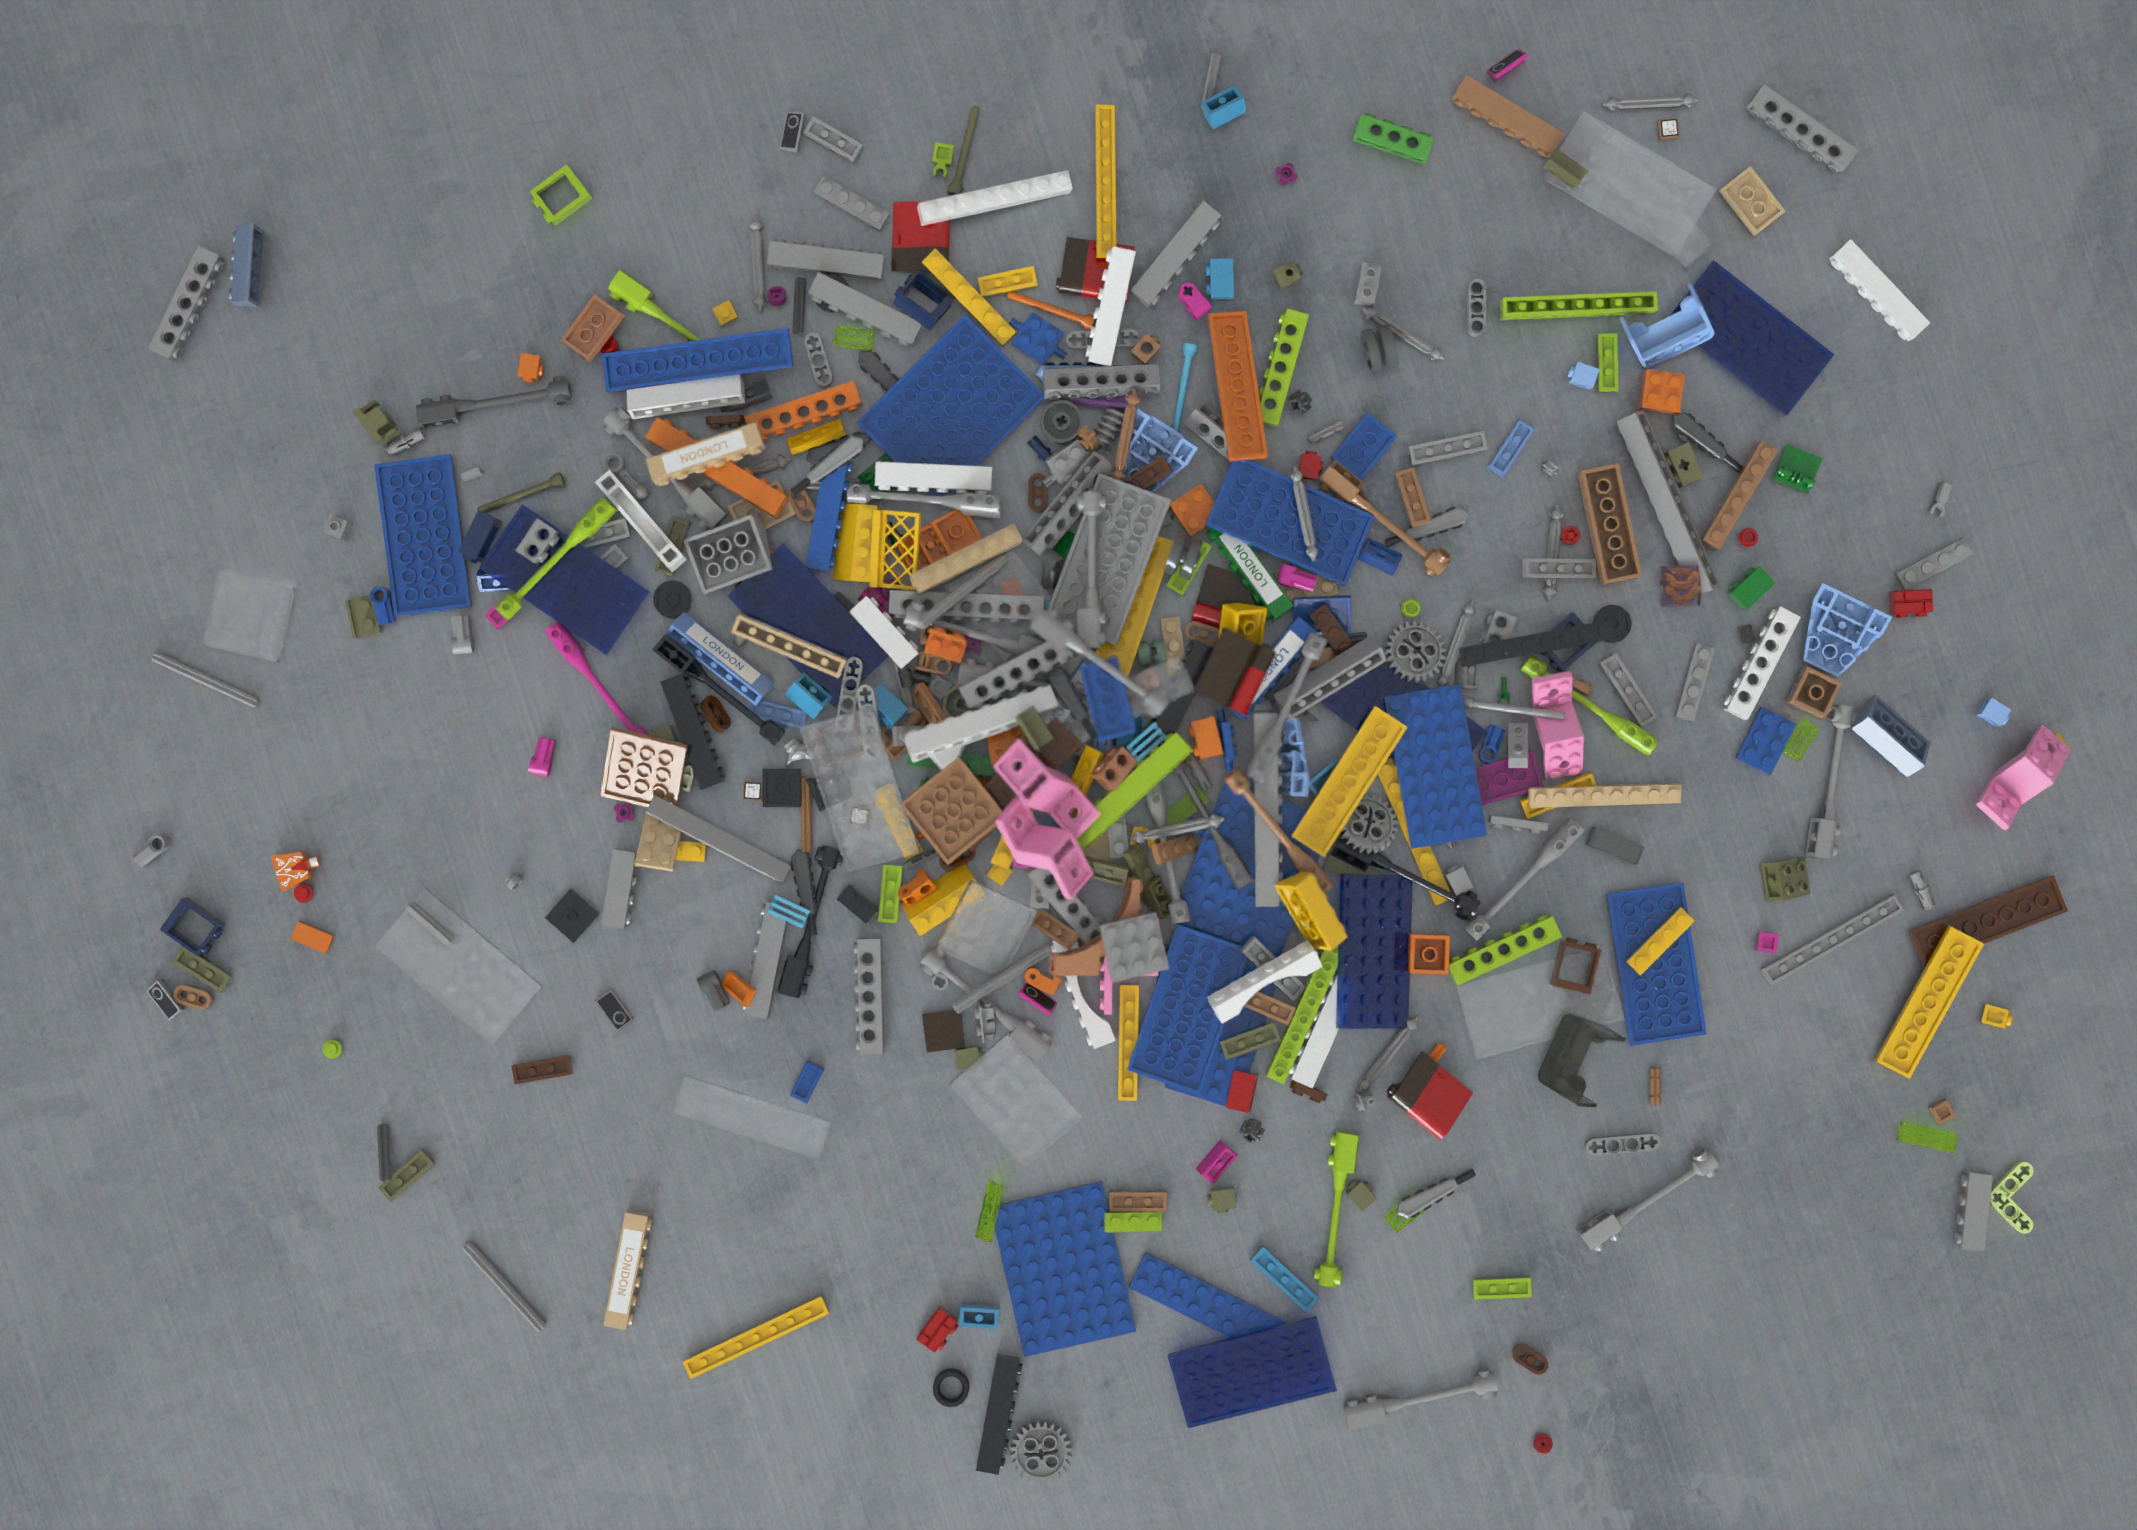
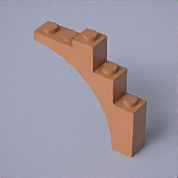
M1127 877L1126 891L1121 906L1111 922L1141 915L1139 914L1142 910L1140 894L1143 891V885L1137 877ZM1101 933L1091 941L1070 951L1050 953L1049 972L1053 976H1099V970L1102 968L1100 956H1106Z

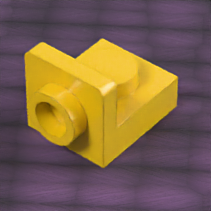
M1986 1004L1981 1023L2007 1029L2008 1026L2012 1025L2014 1015H2011V1010Z

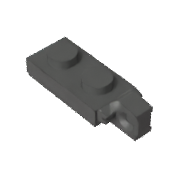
M766 379L744 386L745 403L719 407L721 412L737 411L772 398Z

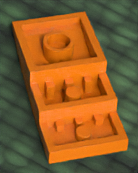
M955 509L920 529L918 571L982 539L971 516H963L961 510ZM911 535L903 540L909 549L914 545V539ZM901 544L896 546L899 554L902 556L906 552L905 548ZM910 554L903 558L904 563L909 568L913 564V558Z

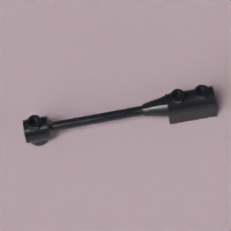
M666 635L652 649L680 673L704 682L760 727L759 734L775 746L786 733V730L772 719L762 720L708 677V674L697 663L696 659Z
M1343 832L1338 838L1331 853L1332 856L1366 872L1369 865L1390 870L1453 902L1456 916L1461 920L1468 921L1475 915L1481 902L1477 900L1478 896L1476 893L1468 891L1466 894L1461 893L1456 896L1393 864L1392 861L1379 851L1374 853L1372 850L1367 854L1366 849L1362 853L1359 852V847L1353 850L1352 843L1346 845L1347 838L1341 839L1344 834Z
M825 845L822 847L818 846L814 861H817L818 865L822 868L814 896L817 901L814 914L815 921L829 871L836 869L837 865L841 866L844 855L840 854V849ZM808 922L803 939H801L795 955L787 954L777 989L779 994L800 998L801 994H806L808 984L804 983L806 976L810 977L813 970V965H809L811 936Z

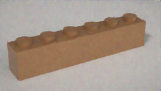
M1467 75L1452 97L1457 106L1470 109L1474 116L1485 118L1488 120L1487 123L1495 128L1500 127L1506 135L1512 138L1515 136L1526 147L1532 146L1543 157H1551L1565 133Z
M1763 440L1756 443L1744 463L1743 469L1737 475L1700 539L1703 545L1713 551L1720 550L1777 454L1778 449Z

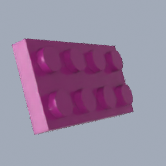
M1534 751L1528 752V768H1508V758L1475 767L1482 805L1528 793L1529 787H1544Z

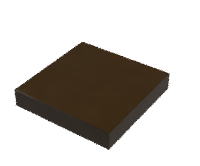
M955 1010L922 1014L927 1052L965 1048L961 1012L956 1013Z

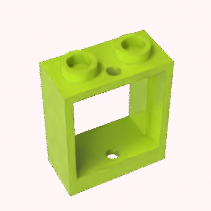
M567 164L530 191L533 195L531 198L537 208L542 207L545 211L542 213L548 223L552 221L555 226L593 199ZM566 175L580 196L553 215L539 194Z

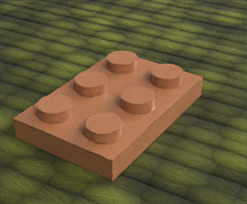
M594 294L561 341L589 362H592L625 316Z

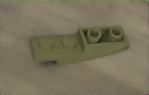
M1134 844L1124 853L1130 867L1128 877H1137L1141 880L1143 891L1140 897L1153 912H1156L1160 919H1164L1170 914L1168 905L1172 901L1161 877L1154 876L1141 844Z

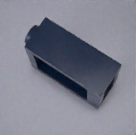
M917 271L913 276H908L904 282V287L899 286L894 293L896 298L893 304L931 331L950 309L955 297L920 271ZM913 288H916L938 304L932 313H929L907 297Z
M478 510L458 552L463 554L462 558L477 564V561L483 563L503 521Z
M1572 612L1550 631L1561 629L1567 623L1572 627L1584 624ZM1597 642L1586 644L1565 663H1562L1552 650L1540 652L1542 656L1546 655L1550 659L1549 664L1555 671L1559 670L1562 672Z
M182 898L160 930L194 955L202 956L211 950V943L214 939H218L223 933L222 928L225 924L189 898ZM189 908L214 925V928L200 947L175 930Z

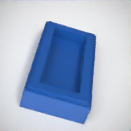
M807 1060L790 1096L807 1104L824 1068Z

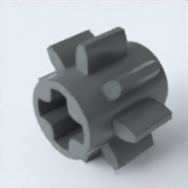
M1297 390L1288 397L1291 400L1288 406L1293 413L1303 415L1312 408L1309 405L1312 399L1308 392Z
M1249 1119L1244 1121L1239 1132L1243 1133L1245 1141L1254 1143L1256 1140L1260 1141L1265 1129L1261 1128L1262 1124L1260 1121Z

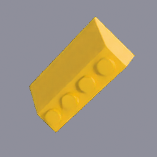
M845 504L844 511L840 510L839 518H842V525L837 535L839 542L835 553L833 580L870 583L873 510L879 509L878 506Z
M1243 603L1223 604L1219 636L1223 627L1256 644L1262 645L1267 608Z
M967 864L949 871L935 880L934 884L937 889L915 905L908 906L904 902L900 903L919 936L985 895V892Z
M1298 873L1274 885L1305 941L1308 940L1314 949L1333 950L1347 938L1344 926L1338 921L1335 910L1329 905L1326 894L1320 889L1318 880L1312 873Z

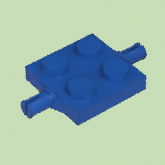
M1034 312L1023 323L1014 317L1011 319L1013 322L1010 321L1009 325L1018 330L1012 345L1043 365L1053 354L1064 360L1067 352L1058 347L1064 335L1063 331Z
M1224 709L1216 710L1217 723H1219L1218 729L1223 750V760L1228 774L1234 769L1233 760H1235V756L1238 753L1236 744L1232 743V737H1234L1233 725H1229L1225 718Z

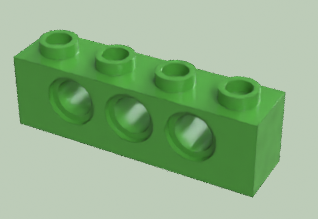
M1365 113V115L1361 114L1352 140L1425 164L1434 138H1431V135L1428 133H1416L1408 126L1399 127L1390 120L1384 119L1381 121L1376 119V116ZM1377 127L1380 130V134L1373 135L1370 129ZM1389 134H1396L1398 141H1391ZM1410 139L1414 140L1417 146L1411 148L1408 146L1407 141Z

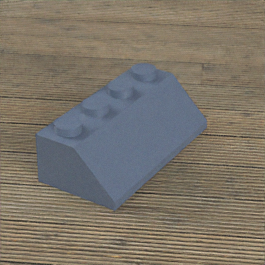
M255 224L236 226V231L233 232L235 248L231 253L233 269L230 271L232 288L229 289V299L236 306L259 307L264 230Z
M1876 694L1873 695L1855 717L1852 729L1857 735L1867 741L1872 748H1875L1882 754L1886 760H1889L1898 771L1909 777L1925 766L1931 742Z

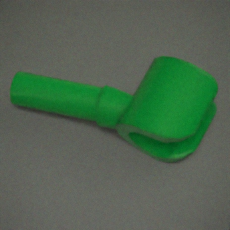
M1502 677V689L1498 702L1501 703V699L1506 698L1509 704L1510 694L1507 692L1506 677Z

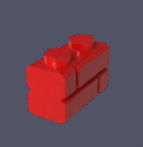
M1933 590L1890 591V615L1896 614V618H1906L1908 614L1915 613V617H1926L1927 613L1933 612Z
M939 1305L918 1334L917 1341L933 1352H936L937 1349L942 1350L947 1343V1340H945L949 1333L952 1335L959 1325L956 1324L958 1318Z

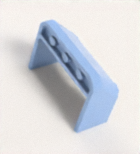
M1691 283L1688 284L1692 295L1683 299L1680 304L1682 310L1649 327H1646L1642 322H1635L1627 326L1624 318H1619L1644 368L1654 367L1713 337L1714 330Z

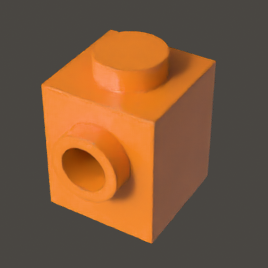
M521 353L517 376L523 378V382L534 383V380L540 381V376L544 375L545 366L542 365L543 358L540 355Z

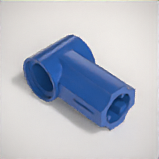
M386 587L373 588L370 598L374 604L378 625L396 622L390 590ZM379 590H382L385 594L382 601L377 598Z
M1489 725L1482 747L1478 752V759L1482 763L1488 764L1497 759L1498 750L1506 730L1498 726ZM1486 749L1492 752L1490 760L1486 759L1483 755Z

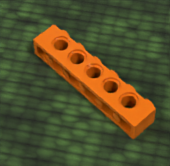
M853 380L744 417L747 425L756 422L764 441L768 439L769 435L775 434L779 436L785 434L787 429L793 428L797 430L805 427L804 424L812 422V424L823 421V417L830 416V418L840 416L842 411L848 410V412L858 410L859 406L863 404L856 383ZM838 396L846 397L843 405L836 404ZM826 402L828 404L827 409L819 411L817 408L818 404ZM808 408V416L801 417L799 415L800 410ZM790 414L791 420L788 423H783L781 421L782 415ZM765 420H772L773 425L770 429L763 428Z

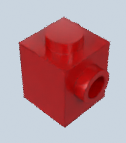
M1305 451V454L1302 453L1300 455L1298 471L1302 473V479L1316 481L1318 473H1322L1324 461H1320L1321 456H1317V452Z

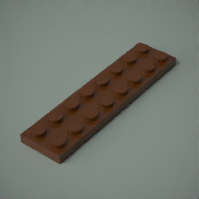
M1054 717L1047 724L1054 739L1037 750L1034 749L1031 742L1027 746L1046 767L1057 770L1082 744ZM1021 761L1016 764V771L1022 768ZM999 773L984 786L1003 810L1017 796ZM998 826L978 840L969 850L973 852Z
M2051 875L1908 931L1921 964L1925 967L1948 925L1985 944L2065 913L2068 910L2055 876Z

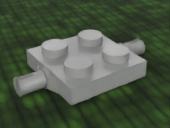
M1073 439L1045 460L1051 475L1042 480V482L1048 487L1056 481L1063 489L1093 451L1089 448L1084 449L1078 439Z

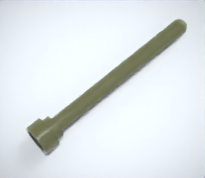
M973 106L971 109L954 181L948 186L947 193L952 196L963 193L961 181L979 113L977 106Z
M561 472L553 474V477L548 481L479 506L477 511L480 510L485 513L551 487L560 489L566 486L564 477Z

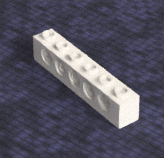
M1781 606L1770 611L1767 617L1769 622L1760 630V639L1758 643H1754L1750 650L1752 655L1749 660L1743 663L1741 667L1743 672L1740 678L1737 677L1732 685L1734 689L1731 695L1728 694L1725 698L1723 710L1743 720L1749 719L1801 618L1800 616ZM1776 623L1780 624L1782 627V630L1779 634L1776 633L1774 630V625ZM1767 640L1773 643V648L1770 651L1765 647ZM1759 657H1761L1764 660V665L1762 668L1758 667L1756 664V661ZM1750 674L1755 677L1753 685L1749 684L1747 680ZM1741 691L1745 692L1747 696L1744 702L1739 699Z

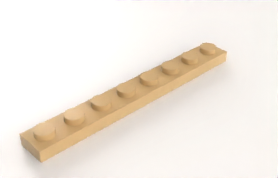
M1680 783L1529 787L1528 806L1530 808L1681 803Z

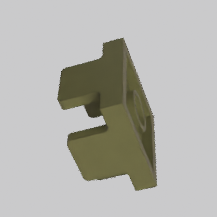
M372 400L363 408H357L353 413L375 443L386 447L387 444L391 443L390 440L401 432L396 428L397 424L388 412H382L378 407L380 406L378 401Z

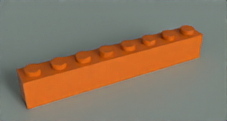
M658 417L645 436L649 442L666 452L701 441L699 438L694 440L689 437L690 433L682 428L677 430L668 419L664 418L661 420ZM729 460L723 466H711L706 468L705 472H702L703 475L775 519L778 518L789 501L787 496H785L786 492L779 487L772 488L769 486V481L762 477L759 479L754 477V472L746 467L741 469L737 466L738 463L736 461Z

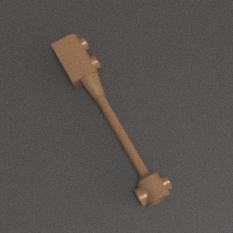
M1334 460L1320 477V487L1324 491L1329 492L1331 489L1336 493V499L1343 502L1346 501L1348 504L1350 503L1374 515L1378 521L1424 557L1423 564L1426 566L1424 570L1428 575L1433 576L1436 574L1439 576L1450 563L1451 555L1447 550L1439 548L1438 550L1428 551L1373 507L1372 503L1360 491L1365 483L1338 461Z
M1237 767L1230 771L1224 777V781L1236 795L1243 794L1277 835L1287 848L1293 861L1292 866L1298 873H1312L1317 878L1320 889L1326 894L1333 887L1331 880L1313 858L1292 843L1249 790L1251 782L1240 768Z

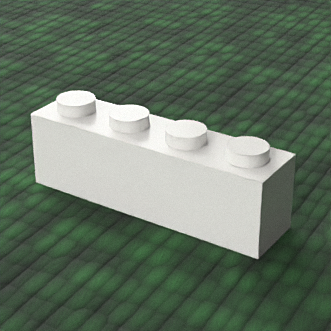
M866 596L849 612L901 669L904 668L919 654L916 651L918 649L917 645L912 640L908 642L903 637L906 633L899 626L895 628L892 625L891 621L893 619L886 611L882 613L877 608L880 605L873 597L869 599Z

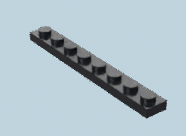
M1606 620L1458 648L1461 667L1615 638L1612 621Z

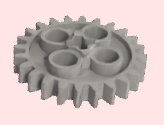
M1414 620L1411 626L1408 622H1405L1404 627L1398 625L1397 630L1393 629L1391 631L1392 635L1387 637V640L1390 642L1384 644L1389 649L1384 654L1389 655L1385 662L1392 663L1388 668L1396 669L1394 675L1401 673L1400 679L1407 676V682L1414 678L1415 683H1417L1420 678L1422 682H1425L1427 677L1432 679L1434 677L1433 673L1438 674L1440 672L1438 668L1444 666L1440 661L1446 659L1442 654L1447 650L1441 648L1445 642H1439L1442 635H1435L1437 629L1430 631V624L1423 627L1422 621L1417 626ZM1411 635H1415L1418 638V642L1412 641ZM1398 648L1404 649L1406 655H1401ZM1425 648H1429L1432 651L1431 656L1426 654ZM1412 662H1418L1420 669L1414 668Z
M1367 792L1364 794L1341 830L1344 833L1341 839L1347 838L1346 845L1352 843V849L1354 850L1356 847H1359L1360 853L1364 849H1366L1367 854L1372 850L1374 853H1377L1379 849L1383 851L1386 846L1392 843L1391 841L1396 837L1394 834L1398 831L1395 828L1398 822L1393 821L1397 814H1391L1394 808H1387L1386 806L1389 802L1382 803V797L1378 800L1375 799L1374 793L1371 797L1368 796ZM1357 809L1361 810L1363 815L1359 814ZM1375 814L1379 815L1381 820L1377 819ZM1353 826L1357 827L1360 832L1355 831ZM1371 832H1375L1378 837H1374Z
M1037 1420L1036 1426L1029 1422L1028 1429L1023 1425V1433L1016 1432L1019 1439H1012L1016 1445H1011L1010 1447L1011 1450L1015 1451L1010 1453V1457L1016 1458L1012 1461V1465H1018L1016 1472L1022 1470L1021 1477L1023 1478L1028 1475V1482L1035 1478L1036 1484L1039 1482V1479H1042L1043 1484H1045L1046 1478L1053 1482L1054 1475L1060 1478L1059 1471L1065 1473L1066 1469L1064 1466H1070V1462L1066 1459H1072V1455L1067 1453L1072 1451V1447L1067 1446L1070 1443V1439L1064 1440L1067 1433L1060 1434L1061 1427L1054 1429V1422L1047 1426V1420L1044 1421L1043 1425H1040L1039 1420ZM1051 1437L1055 1440V1443L1047 1445L1044 1442L1045 1439ZM1027 1440H1034L1036 1445L1028 1447L1025 1442ZM1040 1448H1042L1044 1452V1455L1042 1456L1039 1453ZM1049 1457H1055L1057 1462L1049 1464L1046 1460ZM1030 1459H1036L1038 1464L1030 1466L1027 1462Z

